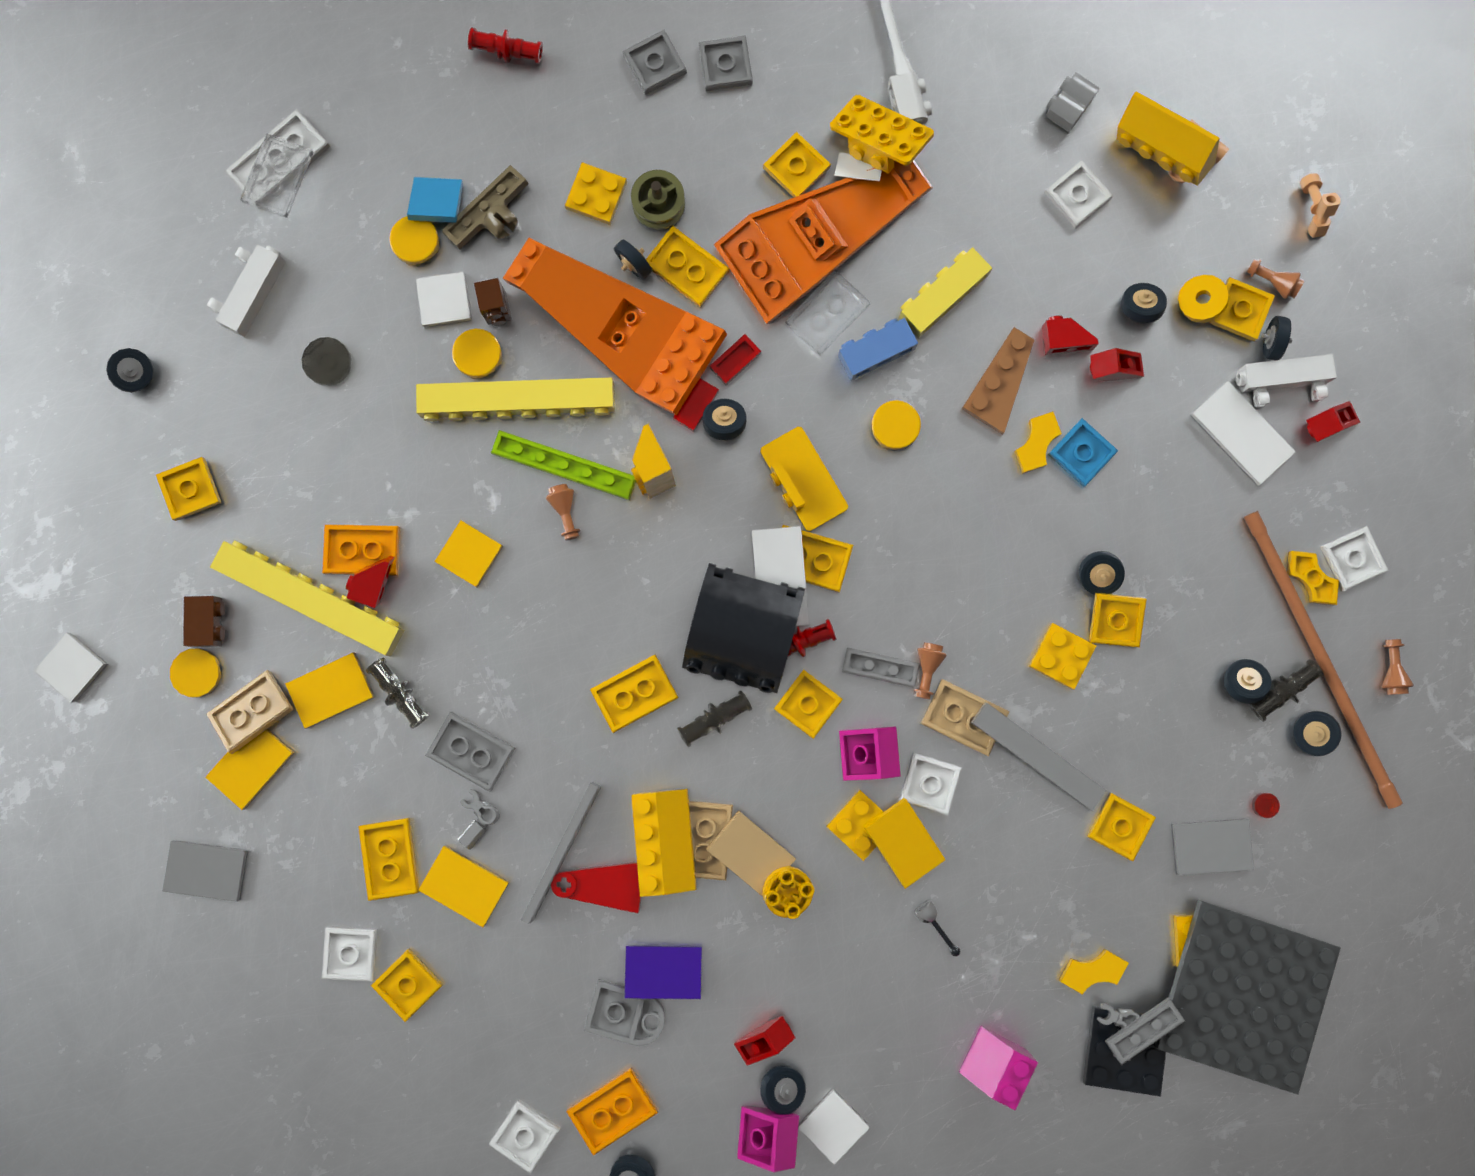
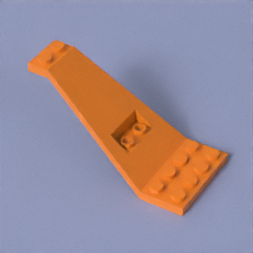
M894 160V168L889 174L882 171L880 181L845 178L751 213L718 240L714 246L766 324L771 323L808 294L911 205L933 189V187L914 160L909 165H903ZM809 218L811 224L809 227H806L805 221ZM820 238H823L824 245L822 247L818 245V241Z
M528 238L503 277L508 284L526 292L639 397L674 415L678 414L727 336L724 329L531 238Z

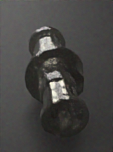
M384 657L376 660L366 669V672L372 674L379 683L380 688L388 694L385 704L387 706L395 704L399 712L403 713L411 723L409 725L411 729L416 728L430 715L428 712L424 713L416 703V699L410 695L413 689H405L409 680L400 682L397 675L393 674L385 664L386 660Z
M1309 659L1304 667L1296 673L1293 672L1289 675L1288 679L1281 675L1279 677L1280 681L1272 680L1271 685L1274 689H1271L1261 701L1249 704V707L1264 722L1269 714L1277 708L1280 709L1289 699L1298 703L1299 700L1296 694L1304 691L1309 684L1317 678L1322 679L1325 675L1320 667Z
M739 691L737 696L727 702L724 701L717 708L712 703H709V712L704 710L703 713L705 715L697 717L695 721L683 728L678 727L677 730L686 746L690 747L693 741L708 735L712 730L721 734L722 724L725 725V722H730L734 717L746 710L751 711L752 707L745 694Z

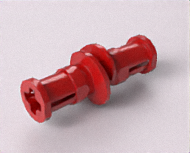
M471 28L469 31V50L473 51L475 48L485 50L488 53H497L498 59L500 60L503 57L507 63L511 61L512 57L534 60L536 64L541 62L543 54V42L541 41L533 43L520 38H509V33L506 29L502 36L491 32L476 31V28Z
M827 619L825 620L826 623L813 628H806L802 632L799 626H797V634L793 635L788 656L798 652L802 657H805L806 648L815 647L819 643L833 639V641L837 640L830 620Z

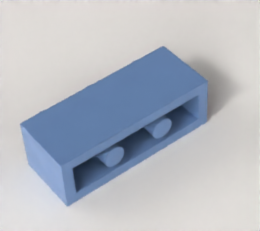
M897 318L892 319L884 325L885 328L879 331L872 329L863 334L862 339L856 342L850 340L841 345L842 349L839 350L838 357L851 381L916 349L918 342L905 318L899 321Z

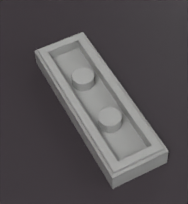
M847 648L842 672L915 688L920 663Z
M1166 998L1109 1037L1105 1042L1122 1065L1185 1022L1171 999Z

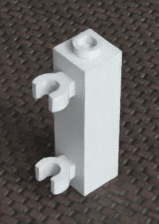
M258 244L253 253L241 247L237 249L235 256L247 264L224 304L212 297L210 298L207 307L218 313L216 322L245 338L286 263L279 256L280 252L268 245L264 248Z
M1333 354L1249 363L1239 368L1236 374V382L1241 389V393H1254L1253 403L1255 408L1265 407V404H1270L1267 390L1311 385L1312 401L1323 400V398L1328 397V389L1325 384L1337 378Z

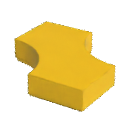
M1054 411L1029 420V438L1022 447L1015 450L1022 474L1047 465V447L1053 439L1062 434Z
M1289 551L1287 574L1299 580L1305 586L1309 595V603L1337 605L1339 580L1330 578L1320 569L1316 553Z
M1104 949L1098 957L1090 961L1070 959L1059 981L1083 995L1086 989L1095 983L1110 982L1117 985L1129 963Z

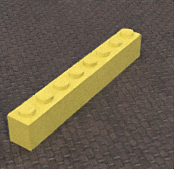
M612 377L416 384V413L421 418H424V421L431 422L438 421L440 417H448L449 420L459 421L463 420V417L473 416L475 420H485L487 416L510 419L512 415H521L522 418H535L536 414H546V417H560V413H570V416L579 417L584 416L588 412H594L598 416L609 415V412H615L614 381Z
M234 540L232 544L223 541L210 568L385 656H392L405 631L398 627L400 624L398 621L387 616L383 620L376 616L378 613L376 610L367 606L361 609L355 606L356 601L347 599V596L342 595L339 598L333 595L334 589L323 584L317 587L311 584L312 578L301 573L295 576L289 573L290 567L279 562L273 565L267 562L269 557L255 551L254 555L247 552L248 546Z

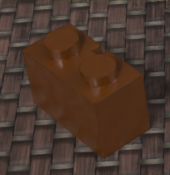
M498 278L474 283L479 310L488 325L500 326L504 325L506 321L512 320L507 295Z
M216 596L184 597L183 646L192 648L222 647V641L225 639V629L220 624L222 616L225 615V604L222 602V598Z

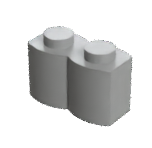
M1077 72L1072 78L1066 77L1059 88L1062 90L1058 97L1053 95L1046 106L1049 109L1046 117L1068 132L1077 123L1100 89Z

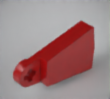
M637 862L562 871L555 875L551 882L553 893L561 898L633 913H639L641 897ZM563 877L567 878L568 883H571V887H568L565 892L557 884L562 881Z

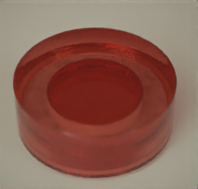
M1259 793L1252 801L1254 813L1263 818L1274 817L1280 808L1279 800L1270 793Z

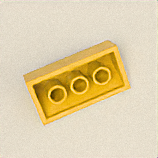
M1136 91L1133 94L1117 126V140L1122 146L1136 150L1143 158L1155 161L1164 170L1172 171L1179 175L1183 181L1191 182L1197 186L1215 165L1219 137Z
M649 424L644 425L632 459L635 467L631 471L642 495L647 493L651 499L675 487L676 484L672 469Z
M688 789L632 794L640 897L697 890Z

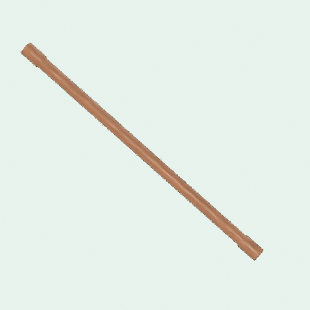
M1256 511L1245 516L1244 519L1252 535L1256 538L1378 784V789L1388 809L1400 806L1403 802L1394 784L1390 781L1267 533V528L1259 512Z

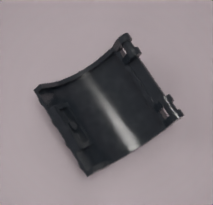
M709 563L691 623L682 668L687 669L691 673L710 675L717 680L733 681L739 686L755 687L765 693H777L792 643L805 588L798 586V589L789 587L784 582H781V585L733 573L731 568L726 567V569L716 567V564Z

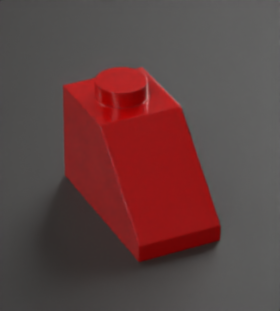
M1061 315L1052 316L1042 326L1045 355L1094 350L1099 344L1098 339L1072 318H1063Z
M1114 348L1090 355V371L1095 380L1114 381L1144 377L1141 353Z
M1350 401L1334 406L1306 420L1308 432L1311 437L1315 438L1316 442L1360 423Z
M390 555L360 569L353 576L350 575L345 588L349 590L347 599L376 608L382 600L395 557Z
M780 1016L759 1026L736 1041L734 1045L746 1065H750L779 1054L796 1037L783 1016Z

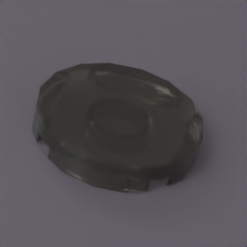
M331 337L318 338L310 342L305 348L302 355V368L307 377L316 384L336 385L343 381L350 372L351 354L347 347L337 339Z

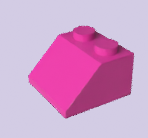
M896 727L839 731L843 781L901 777Z
M742 1106L737 1159L771 1172L795 1168L799 1115L794 1113L777 1114L768 1108Z

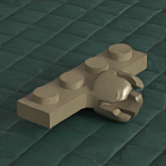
M510 165L458 214L457 223L450 222L442 230L443 234L459 249L484 228L488 229L498 239L509 237L510 235L503 229L504 226L514 232L518 220L507 208V205L529 184L528 181Z

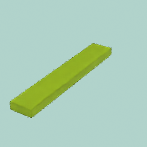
M500 430L491 451L493 455L626 500H630L636 483L634 476Z

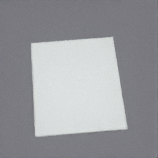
M839 152L834 176L880 181L882 170L872 169L874 168L872 165L853 158L849 153Z

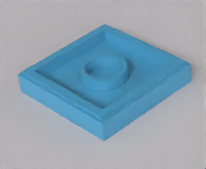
M414 177L407 211L408 220L457 223L463 189L462 180Z
M1081 418L1048 455L1085 487L1118 450Z

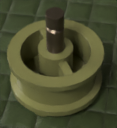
M651 170L642 174L635 181L631 190V201L636 218L644 226L662 230L675 225L681 219L685 210L684 189L675 175L664 170Z

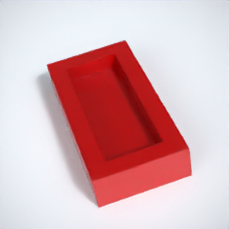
M744 334L709 367L727 385L761 354V350Z
M700 378L678 414L674 415L673 420L694 432L703 418L705 408L713 402L719 389Z

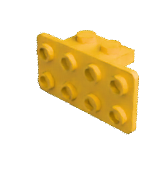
M861 95L853 96L830 122V129L848 138L849 154L853 158L862 160L872 165L875 169L882 170L888 174L894 168V160L903 165H909L934 136L933 129Z
M796 427L761 447L760 453L772 472L769 475L776 487H781L784 492L782 495L784 502L788 508L792 507L805 530L812 531L847 511L848 504L802 427Z

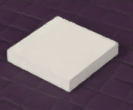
M1080 161L1044 192L1074 228L1078 227L1113 197L1110 191L1083 161Z
M464 272L416 279L421 321L424 328L471 321Z
M1367 526L1320 547L1335 579L1339 580L1338 586L1341 591H1345L1389 571Z
M66 633L34 672L67 700L75 702L107 664L71 633Z
M913 753L900 800L905 798L909 804L948 816L962 768Z
M326 927L322 979L372 982L375 973L378 929Z
M832 1089L799 1123L798 1128L835 1165L870 1126Z
M518 1100L489 1145L531 1174L559 1132L560 1127L521 1100Z

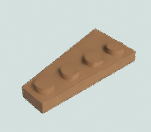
M1014 327L962 407V410L1002 435L1005 432L1034 339Z

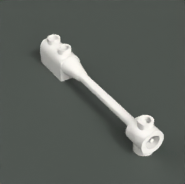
M880 0L894 53L895 75L890 76L888 83L893 110L923 125L928 121V116L932 115L930 101H923L922 93H926L924 78H917V74L913 71L905 53H903L890 0Z

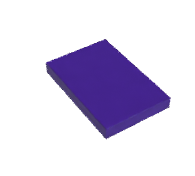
M626 946L624 998L701 999L702 947Z

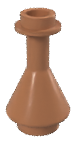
M1261 259L1259 261L1253 260L1247 273L1251 274V278L1254 274H1257L1269 280L1283 299H1287L1289 296L1292 298L1296 297L1304 283V280L1300 279L1301 274L1299 272H1274L1261 266Z
M560 484L549 488V495L546 496V500L561 516L565 529L561 536L565 540L578 538L580 529L574 528L570 514L574 490L568 489L567 484Z
M1401 639L1385 640V645H1383V647L1389 648L1390 666L1381 686L1383 689L1387 688V695L1409 694L1408 687L1414 686L1401 665L1399 647L1405 646L1402 644Z
M924 642L923 648L917 649L923 674L920 688L914 689V691L916 692V697L930 699V696L934 694L929 691L932 675L947 655L942 652L943 646Z

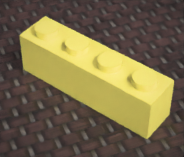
M973 247L967 253L964 250L954 258L953 261L955 263L950 268L945 266L936 275L937 280L932 284L927 282L918 291L920 295L914 300L910 298L901 306L902 311L899 319H906L913 334L918 339L989 276L992 267Z

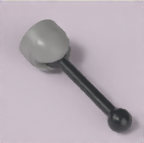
M927 901L915 910L917 917L924 923L931 922L951 949V954L959 956L960 948L953 945L935 920L937 911L933 903Z

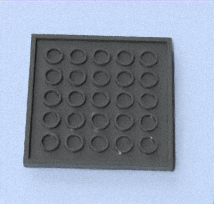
M1198 900L1169 994V998L1185 1022L1157 1040L1154 1047L1298 1095L1341 947Z

